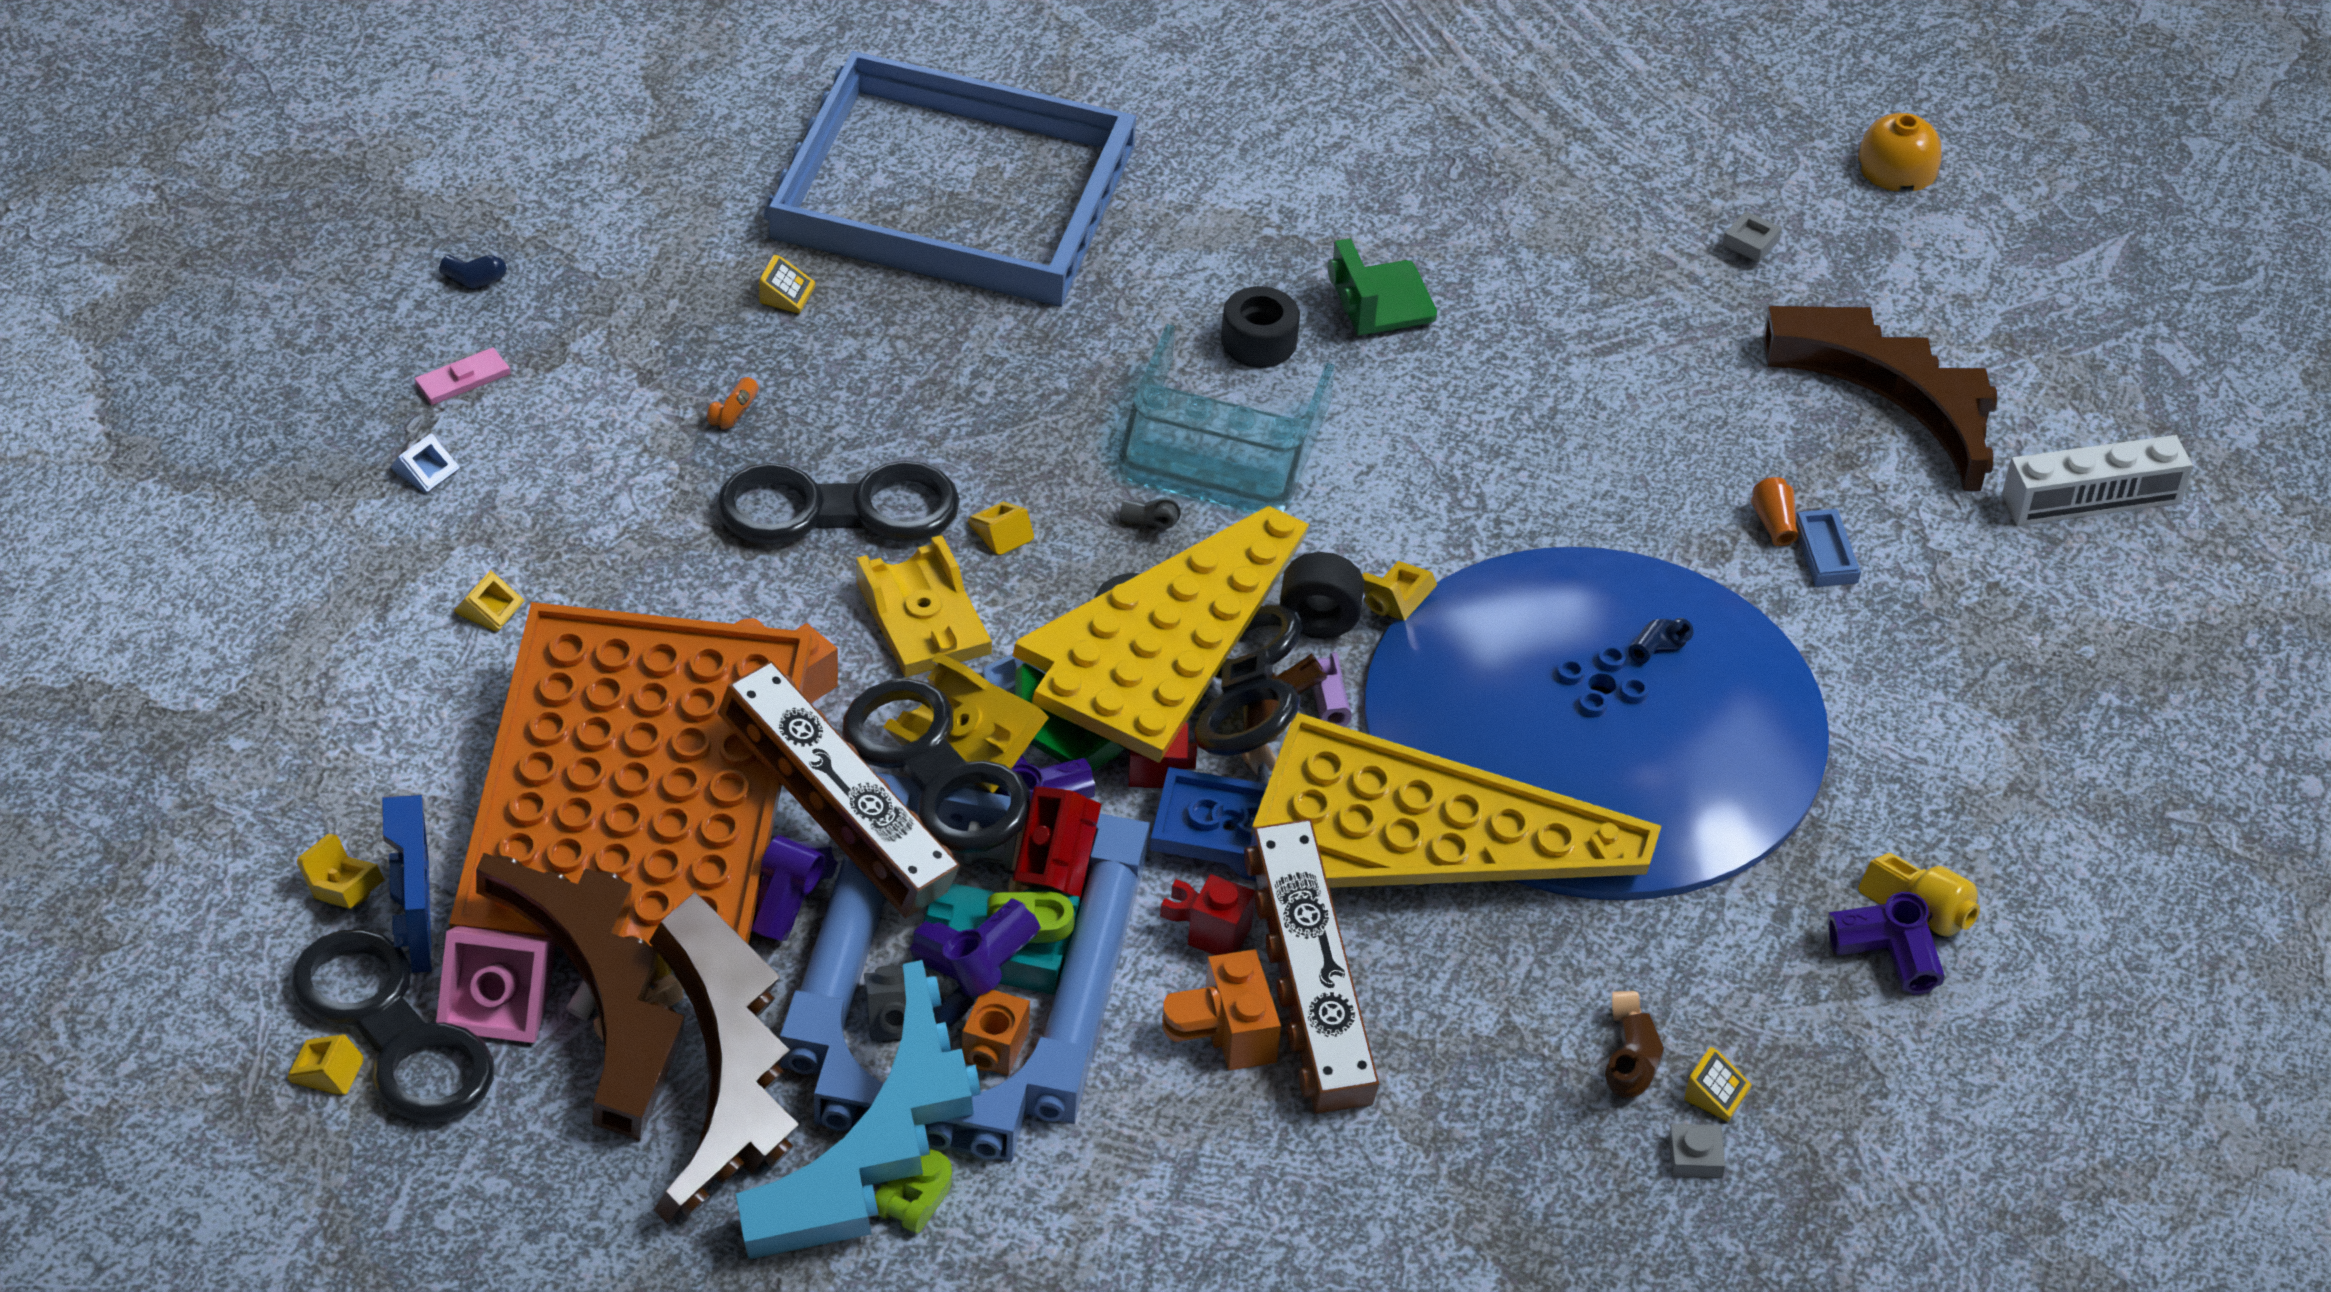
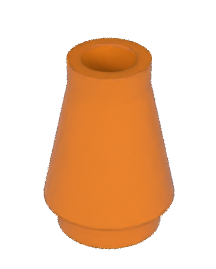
M1772 477L1760 481L1752 490L1751 504L1769 532L1773 544L1776 546H1786L1795 542L1799 535L1796 528L1794 489L1787 484L1785 479L1780 477Z

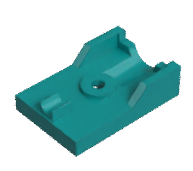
M952 883L945 895L929 904L923 923L925 921L932 924L940 922L959 932L968 929L976 930L989 919L986 913L988 897L998 892ZM1031 887V888H1029V889H1026V890L1022 891V892H1053V893H1059V892L1044 890V889L1035 888V887ZM1060 893L1073 904L1076 922L1080 897ZM1073 931L1068 937L1057 942L1027 943L1000 967L1002 977L998 984L1055 995ZM924 965V968L934 970Z

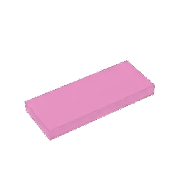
M494 347L418 376L415 378V385L428 402L434 405L510 375V368Z

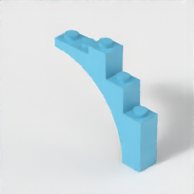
M923 960L903 964L906 1005L902 1038L890 1074L868 1111L843 1139L812 1163L775 1182L735 1193L744 1243L749 1259L871 1235L868 1217L878 1215L873 1184L923 1174L920 1156L930 1155L925 1124L974 1115L972 1097L981 1095L976 1065L965 1066L962 1049L951 1051L946 1022L936 1024L933 1007L942 1006L936 976L926 978Z

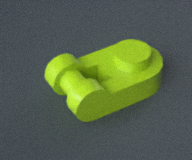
M1000 892L988 897L986 913L989 918L1011 898L1022 902L1035 915L1041 929L1038 930V934L1028 943L1057 942L1068 937L1073 931L1075 924L1073 904L1060 893Z
M929 1149L930 1155L920 1156L923 1174L888 1181L875 1194L878 1216L885 1219L889 1216L895 1217L902 1221V1227L916 1234L920 1233L952 1185V1165L941 1152ZM906 1196L910 1199H913V1201L909 1202L903 1199V1197Z

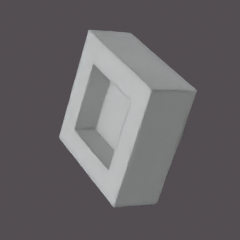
M1745 211L1725 232L1723 246L1759 263L1780 241L1782 228Z
M1671 1124L1669 1147L1672 1177L1723 1178L1725 1157L1721 1125Z

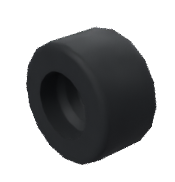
M1254 286L1243 288L1233 293L1225 302L1223 309L1221 343L1225 352L1234 360L1248 366L1267 367L1282 363L1289 359L1297 348L1300 310L1296 302L1289 295L1273 287Z
M1327 552L1303 554L1292 560L1284 571L1279 605H1285L1298 612L1303 624L1302 634L1308 637L1323 639L1339 637L1351 631L1360 619L1365 580L1360 569L1349 559L1340 555Z

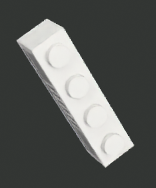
M2177 435L2011 457L2002 497L2017 526L2178 504L2183 501L2193 464Z

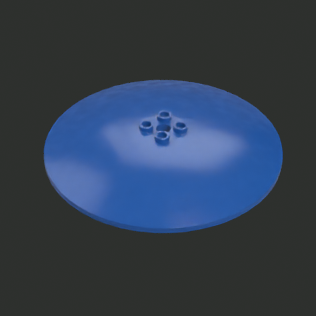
M1593 547L1539 548L1489 558L1465 567L1438 581L1437 586L1405 621L1397 618L1393 621L1376 648L1368 672L1364 698L1365 726L1368 735L1662 826L1647 875L1511 880L1528 887L1560 895L1601 900L1654 899L1706 888L1742 873L1761 862L1779 848L1799 827L1810 811L1820 790L1828 759V720L1821 691L1806 661L1784 632L1762 611L1718 582L1688 568L1633 552ZM1684 618L1691 623L1694 634L1692 639L1686 642V645L1677 650H1656L1646 663L1635 662L1630 657L1629 647L1643 628L1652 620ZM1602 686L1608 688L1611 693L1604 694L1590 688Z

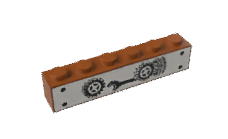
M770 661L728 684L717 714L905 919L948 892L960 867L951 851L938 842L922 824L918 815L901 802L891 791L888 783L882 777L877 776L859 756L855 747L846 742L828 723L825 715L803 696L790 677L784 675Z
M1306 819L1254 827L1250 847L1244 848L1245 867L1248 876H1256L1259 890L1255 891L1256 911L1260 920H1267L1270 934H1266L1265 937L1266 951L1269 962L1278 964L1281 978L1276 980L1277 995L1280 1006L1282 1008H1289L1292 1022L1287 1025L1288 1040L1292 1052L1300 1053L1303 1067L1299 1068V1084L1304 1098L1311 1097L1315 1114L1373 1105L1379 1087V1080L1312 820Z

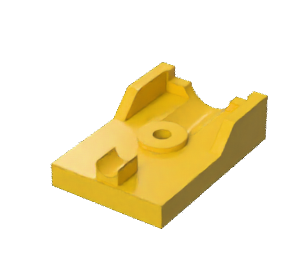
M942 535L932 537L930 545L918 547L911 558L900 564H887L881 558L870 560L867 555L856 558V583L905 678L933 670L936 665L932 662V659L937 652L958 662L992 654V640L965 592L959 566Z
M937 652L932 659L936 667L927 679L930 684L945 693L954 710L953 730L947 742L966 762L986 760L1004 764L1012 769L1049 717L1040 707L988 682L968 666ZM922 704L913 711L903 710L896 721L889 718L883 728L903 746L916 741L928 731L933 722L934 714L931 709ZM985 782L973 783L993 794L999 787Z

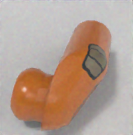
M750 377L741 378L724 404L716 401L711 403L707 412L708 423L712 426H720L721 430L732 428L758 394L759 387L757 382Z

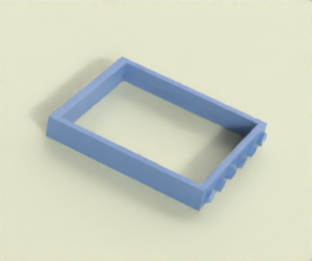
M851 51L844 66L840 65V69L837 68L831 91L826 90L820 104V112L817 117L812 116L810 118L806 138L803 143H797L790 168L783 169L779 179L778 191L775 196L770 195L768 197L769 200L764 210V218L769 220L770 239L1062 307L1135 147L1136 115ZM859 93L1103 148L1050 266L799 207Z

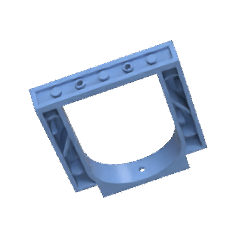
M875 772L877 776L882 777L888 783L891 791L909 810L917 814L918 800L923 792L911 778ZM959 787L943 799L938 808V818L948 827L960 831H968L971 821L979 822L980 827L986 828L994 825L1005 815L1011 804L1010 796ZM1099 814L1089 857L1090 872L1044 1036L1039 1038L1031 1057L1019 1071L1001 1084L981 1092V1095L972 1097L974 1115L925 1124L929 1148L973 1154L987 1160L999 1159L1012 1162L1025 1114L1037 1116L1047 1121H1063L1075 1124L1148 854L1150 822ZM846 854L844 855L801 989L794 992L780 1034V1041L789 1049L780 1066L802 1074L813 1073L819 1075L814 1091V1124L827 1126L837 1131H850L871 1107L883 1086L882 1082L871 1076L855 1060L847 1047L843 1033L886 897Z

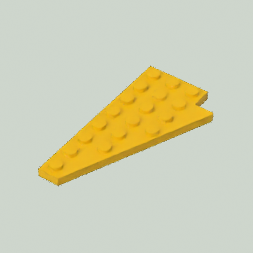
M1267 506L1019 638L1015 643L1012 656L1047 672L1034 691L1032 704L1160 763L1303 542L1309 524L1271 506Z
M1297 712L1296 718L1288 728L1253 822L1251 836L1254 827L1311 819L1329 888L1647 875L1662 826Z

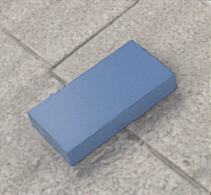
M1838 509L1795 512L1796 528L1799 535L1798 541L1815 587L1859 583L1861 571Z

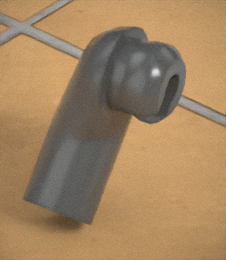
M1167 497L1147 503L1123 499L1119 521L1169 529L1179 520L1181 510L1174 500Z

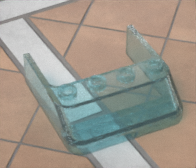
M1166 324L1134 396L1119 452V473L1124 479L1132 483L1252 513L1267 506L1285 512L1290 506L1330 407L1335 365L1326 363L1306 414L1299 418L1285 417L1163 387L1173 363L1175 326Z

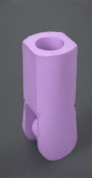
M1332 652L1328 658H1317L1323 668L1322 671L1327 675V679L1311 688L1320 720L1346 727L1350 723L1352 715L1342 679L1337 652Z

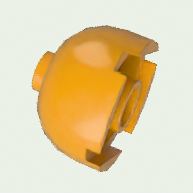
M1910 113L1884 115L1872 123L1863 136L1858 153V161L1860 160L1862 164L1860 171L1874 185L1889 191L1899 192L1901 186L1914 185L1913 191L1922 190L1933 184L1939 174L1942 153L1941 140L1934 127L1919 116Z

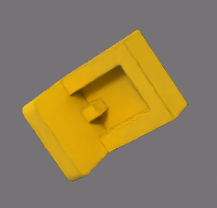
M1397 561L1383 578L1366 572L1362 574L1365 580L1364 599L1367 606L1378 615H1388L1404 621L1437 586L1433 572L1401 561Z
M327 834L297 858V865L314 899L350 909L363 903L370 896V892L385 881L378 864L348 857L339 837L334 834Z

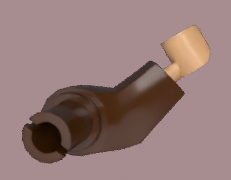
M1311 653L1277 675L1274 672L1272 679H1281L1293 685L1299 696L1312 686L1326 680L1327 675L1322 671L1323 668L1314 654ZM1260 700L1243 706V732L1257 726L1268 718L1276 709L1278 701ZM1267 744L1250 752L1242 753V758L1255 775H1258V767L1263 761L1270 771H1273L1277 761V757Z
M1612 992L1614 1021H1621L1620 1034L1623 1048L1612 1054L1606 1066L1605 1077L1612 1092L1621 1097L1633 1098L1641 1095L1650 1086L1661 1063L1664 1046L1650 1014L1641 1013L1638 992Z

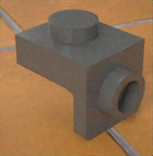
M893 965L882 966L873 973H864V992L868 1007L870 1038L872 1040L901 1039L906 1005L903 968Z

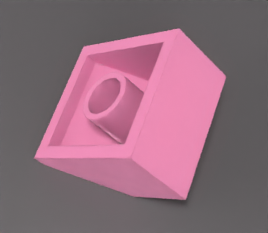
M457 926L446 931L436 1023L446 1022L464 1027L477 1036L535 1043L551 988L556 943L550 937Z

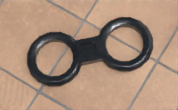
M904 460L885 463L867 472L858 483L817 484L806 472L790 465L765 463L749 466L733 474L720 488L716 506L721 522L734 535L751 543L775 545L792 542L808 534L815 525L816 528H862V524L871 533L886 540L908 543L927 540L946 530L957 516L960 498L954 482L941 470L921 462ZM911 481L930 487L939 496L941 503L933 514L924 519L904 522L892 520L881 515L873 507L871 500L880 488L890 483ZM772 483L785 485L796 490L804 498L805 507L796 517L786 522L763 524L745 518L737 510L736 501L744 491L756 485Z
M1265 605L1259 608L1244 633L1267 625L1280 626V633L1261 650L1235 659L1227 658L1215 678L1222 679L1221 689L1224 694L1208 705L1199 716L1194 729V735L1199 748L1215 756H1233L1250 752L1269 743L1283 733L1296 718L1300 706V699L1296 688L1281 679H1272L1273 665L1286 657L1299 642L1303 624L1298 612L1285 605ZM1260 700L1278 701L1276 709L1257 726L1231 735L1216 733L1220 723L1236 709Z
M910 678L887 680L865 690L852 701L843 717L842 738L855 747L859 756L868 765L885 769L904 767L908 776L923 791L918 800L917 815L922 824L941 845L946 846L950 851L962 854L986 852L1005 844L1023 828L1031 803V792L1021 775L1004 764L986 760L966 762L947 742L953 730L954 710L945 693L928 682ZM911 700L920 702L931 709L934 714L933 722L928 731L916 741L903 746L885 747L877 745L865 738L862 733V726L867 717L878 707L892 701ZM985 782L997 785L1008 792L1011 798V804L1005 815L994 825L981 830L960 831L952 829L938 818V808L943 799L954 789L969 783Z
M364 929L339 930L318 938L301 952L292 968L291 990L300 1008L316 1020L337 1026L358 1025L360 1033L379 1053L374 1063L373 1085L384 1105L401 1117L419 1122H442L468 1113L485 1098L494 1081V1059L484 1040L467 1028L446 1022L425 1023L404 1000L403 997L410 986V963L401 947H394V942L383 934ZM344 952H364L375 955L387 965L390 971V977L384 988L373 997L358 1003H338L326 999L315 990L312 984V977L318 967L327 959ZM444 1045L455 1048L466 1055L471 1061L473 1073L468 1083L458 1092L441 1099H422L411 1096L398 1086L394 1078V1072L400 1061L412 1051L425 1046Z

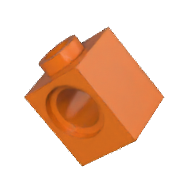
M995 990L979 995L962 1031V1051L965 1063L976 1065V1068L982 1071H993L1009 1076L1029 1032L1030 1000Z

